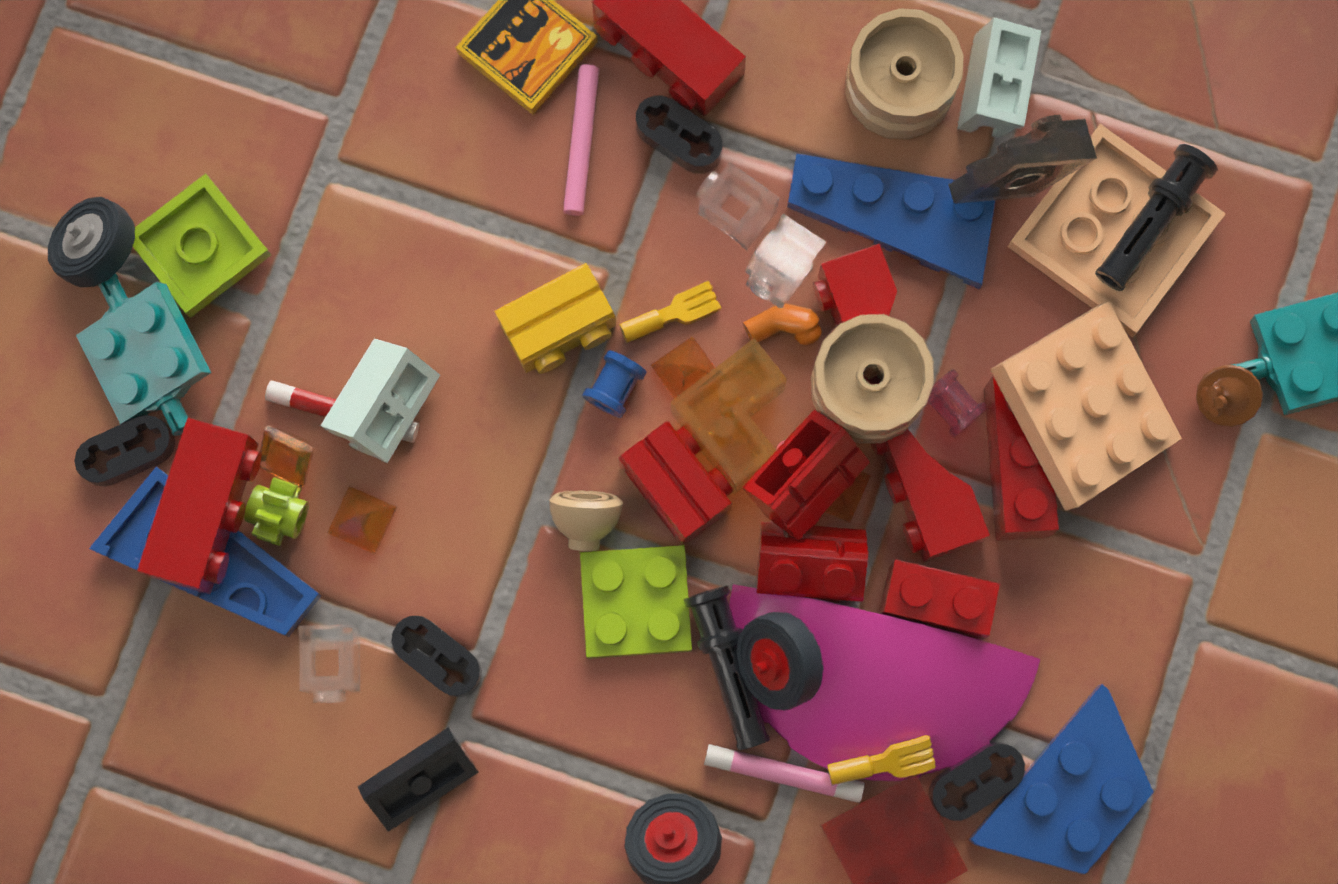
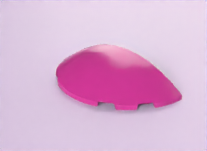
M732 585L729 606L736 627L743 630L746 624L761 615L770 612H787L802 620L813 633L821 650L824 667L822 684L812 699L790 710L770 709L757 700L763 721L769 723L788 742L791 749L811 762L828 769L827 764L866 755L869 757L883 753L892 744L925 735L930 737V748L933 749L932 757L935 759L936 768L904 778H897L889 772L873 774L872 777L863 778L866 780L901 781L921 778L922 775L934 773L947 767L951 768L983 746L990 744V741L1017 715L1029 694L1040 663L1039 658L907 620L805 597L756 594L757 588Z

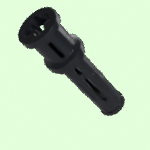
M1180 144L1174 151L1176 159L1161 179L1153 180L1148 192L1150 199L1124 232L1122 238L1103 264L1095 271L1096 276L1104 284L1114 290L1123 291L1128 280L1152 250L1175 216H1182L1183 213H1187L1192 207V196L1205 179H1212L1218 171L1215 162L1201 150L1191 145Z
M725 585L683 600L685 607L692 608L701 639L697 642L698 648L702 650L703 654H709L721 696L737 741V749L744 750L766 743L770 740L769 734L767 735L757 700L748 690L739 671L736 653L738 637L742 632V628L735 625L727 600V596L731 592L729 586Z

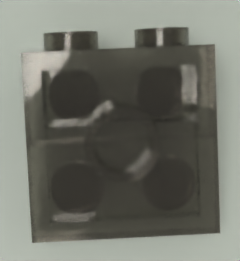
M1051 115L1035 121L1031 125L1032 131L1026 135L1004 141L997 146L998 153L992 157L980 159L967 165V173L948 184L953 203L1033 197L1095 160L1097 156L1086 119L1063 120L1061 115Z

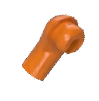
M787 303L776 304L742 322L744 330L753 345L780 331L794 334L796 341L801 345H810L816 342L822 334V329L818 324L820 319L812 309Z

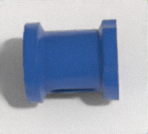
M609 350L603 358L606 364L593 387L586 388L582 397L600 410L612 416L623 418L626 412L623 405L637 380L644 379L647 371L626 356Z

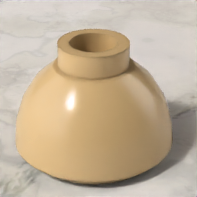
M563 491L556 493L549 499L550 512L555 525L561 533L569 538L568 548L578 551H595L600 549V540L608 535L618 523L623 502L616 495L597 491Z

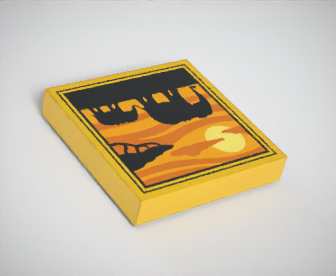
M498 0L456 46V50L462 58L533 115L597 44L598 37L554 0Z

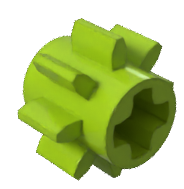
M275 477L272 479L270 488L257 485L249 497L244 514V521L255 525L252 535L278 546L281 545L284 535L296 539L305 524L309 510V502L298 498L301 488Z

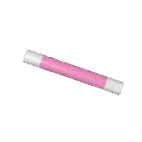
M711 744L708 745L704 762L706 766L860 803L864 789V782L854 780L832 785L829 773Z

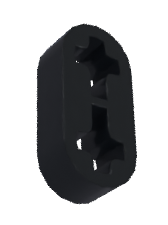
M663 95L648 97L639 104L636 111V130L639 137L645 143L687 171L695 174H705L718 166L722 158V138L713 126L674 100ZM662 111L667 113V124L676 130L675 133L661 125L654 131L649 129L650 122L647 115L651 114L657 117ZM685 136L696 144H699L703 139L708 140V151L711 155L708 156L701 153L697 158L691 157V145L682 138Z
M144 415L136 417L83 442L75 454V467L82 478L94 485L103 487L114 485L167 460L174 451L175 436L172 434L171 428L155 416ZM149 428L155 434H161V437L155 440L156 450L153 452H149L144 447H137L130 451L129 447L144 440V430ZM98 450L107 455L121 452V455L106 462L108 471L104 474L89 466L96 461L95 452Z
M412 615L396 624L391 639L394 652L440 691L452 697H463L470 695L478 688L482 679L480 662L472 653L432 621L423 616ZM423 626L427 628L428 632L424 638L437 649L431 658L419 649H414L410 654L406 652L405 649L409 642L404 637V634L408 629L418 632ZM443 655L455 664L461 663L463 659L470 663L466 668V673L471 677L468 683L464 685L460 682H455L451 687L447 685L446 681L449 678V673L438 664Z
M991 742L951 768H947L932 780L928 796L932 808L939 815L953 821H961L971 817L1014 789L1022 781L1025 774L1023 757L1016 748L1002 742ZM995 753L1001 758L1010 757L1011 763L1006 766V772L1009 776L1006 779L1002 780L1000 777L992 775L983 781L980 780L979 775L992 766L989 759L992 754ZM970 781L973 782L974 787L961 796L964 803L961 808L957 809L952 804L943 806L941 800L947 795L944 786L948 782L957 787L964 786Z

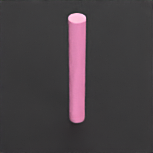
M593 65L579 66L563 209L565 214L572 216H581L584 213L599 68Z

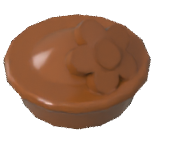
M1223 365L1210 370L1202 377L1197 385L1196 392L1197 404L1203 415L1217 425L1229 427L1244 424L1252 419L1260 409L1263 397L1260 382L1253 373L1241 366Z

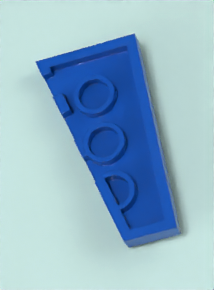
M796 153L787 208L848 233L851 231L874 241V245L880 244L881 248L890 252L892 250L921 261L920 265L937 272L942 270L963 279V283L980 290L983 284L997 187Z
M156 466L89 549L137 570L168 474ZM239 530L237 533L230 532L224 551L229 554L227 571L220 584L214 583L211 594L165 582L287 637L293 633L322 596Z

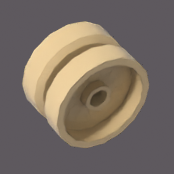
M896 9L875 17L861 29L850 54V62L846 72L845 95L852 114L866 129L885 138L910 139L930 132L944 120L963 77L964 55L957 36L941 19L922 10Z
M884 314L857 316L839 324L823 341L811 375L812 402L818 412L844 428L856 443H883L903 434L918 418L926 405L934 384L933 358L924 339L907 323ZM863 374L868 379L877 376L881 380L880 384H868L864 380Z

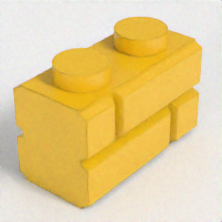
M586 263L494 311L505 336L526 373L535 368L539 374L553 370L566 360L564 353L581 344L585 350L602 344L612 336L609 329L617 326L616 316Z

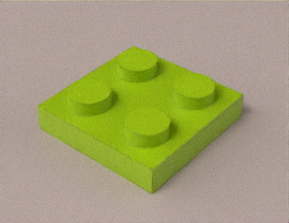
M206 173L135 227L133 248L159 281L167 284L175 301L190 318L271 256L267 248Z
M685 545L580 552L587 659L692 652L689 607H685L683 600L688 597Z

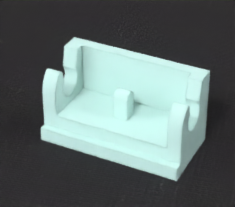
M993 18L974 35L957 129L972 132L978 130L980 126L993 127V137H1003L1015 128L1022 129L1024 127L1041 30Z
M374 338L320 426L328 432L350 441L348 444L350 447L388 463L439 379L440 374L408 348Z

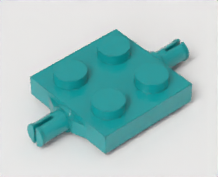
M115 273L109 280L97 285L109 309L101 319L78 333L76 337L120 424L136 417L147 415L150 412L161 410L172 430V434L174 436L183 433L187 418H189L180 401L181 398L185 396L192 385L212 372L167 284L155 282L134 297L128 298L118 279V275Z
M1338 292L1255 314L1250 320V324L1258 343V358L1232 365L1245 368L1252 372L1257 379L1265 378L1266 382L1276 392L1284 416L1337 402Z

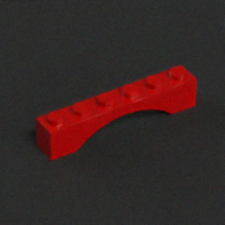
M880 244L821 263L818 273L819 281L813 282L815 296L823 312L830 310L836 327L860 315L884 314L889 316L898 292ZM863 374V378L868 384H880L881 380L877 376L868 379ZM909 429L903 434L883 443H870L876 455L884 454L890 473L884 475L887 490L894 504L902 502L909 521L902 524L906 541L912 553L920 551L924 563L982 543L990 536L972 486L949 473L923 449Z

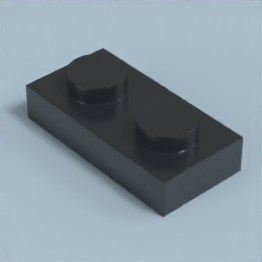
M448 727L357 787L365 803L389 832L479 772L473 760Z

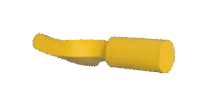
M710 281L703 282L674 296L672 303L661 310L655 309L619 324L626 343L662 329L665 324L677 321L688 325L720 311L722 308L719 301H716L717 297L712 292L713 288Z
M925 735L892 744L883 753L870 757L866 755L827 764L831 784L837 785L872 777L873 774L889 772L897 778H904L936 768L935 759L932 757L933 749L930 748V737Z

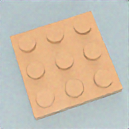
M1100 124L1010 241L1008 248L1092 309L1110 301L1125 332L1133 337L1226 213L1195 192L1191 198L1192 207L1187 213H1183L1182 216H1175L1152 250L1128 280L1124 290L1117 291L1104 284L1096 276L1095 271L1103 264L1122 238L1124 232L1150 199L1148 192L1153 180L1161 179L1166 170Z
M1110 301L1094 307L990 369L1065 511L1081 506L1182 439Z

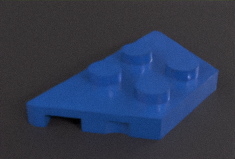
M1103 684L1098 685L1025 771L1022 781L1002 798L968 840L972 844L1081 874H1086L1154 793L1110 691Z

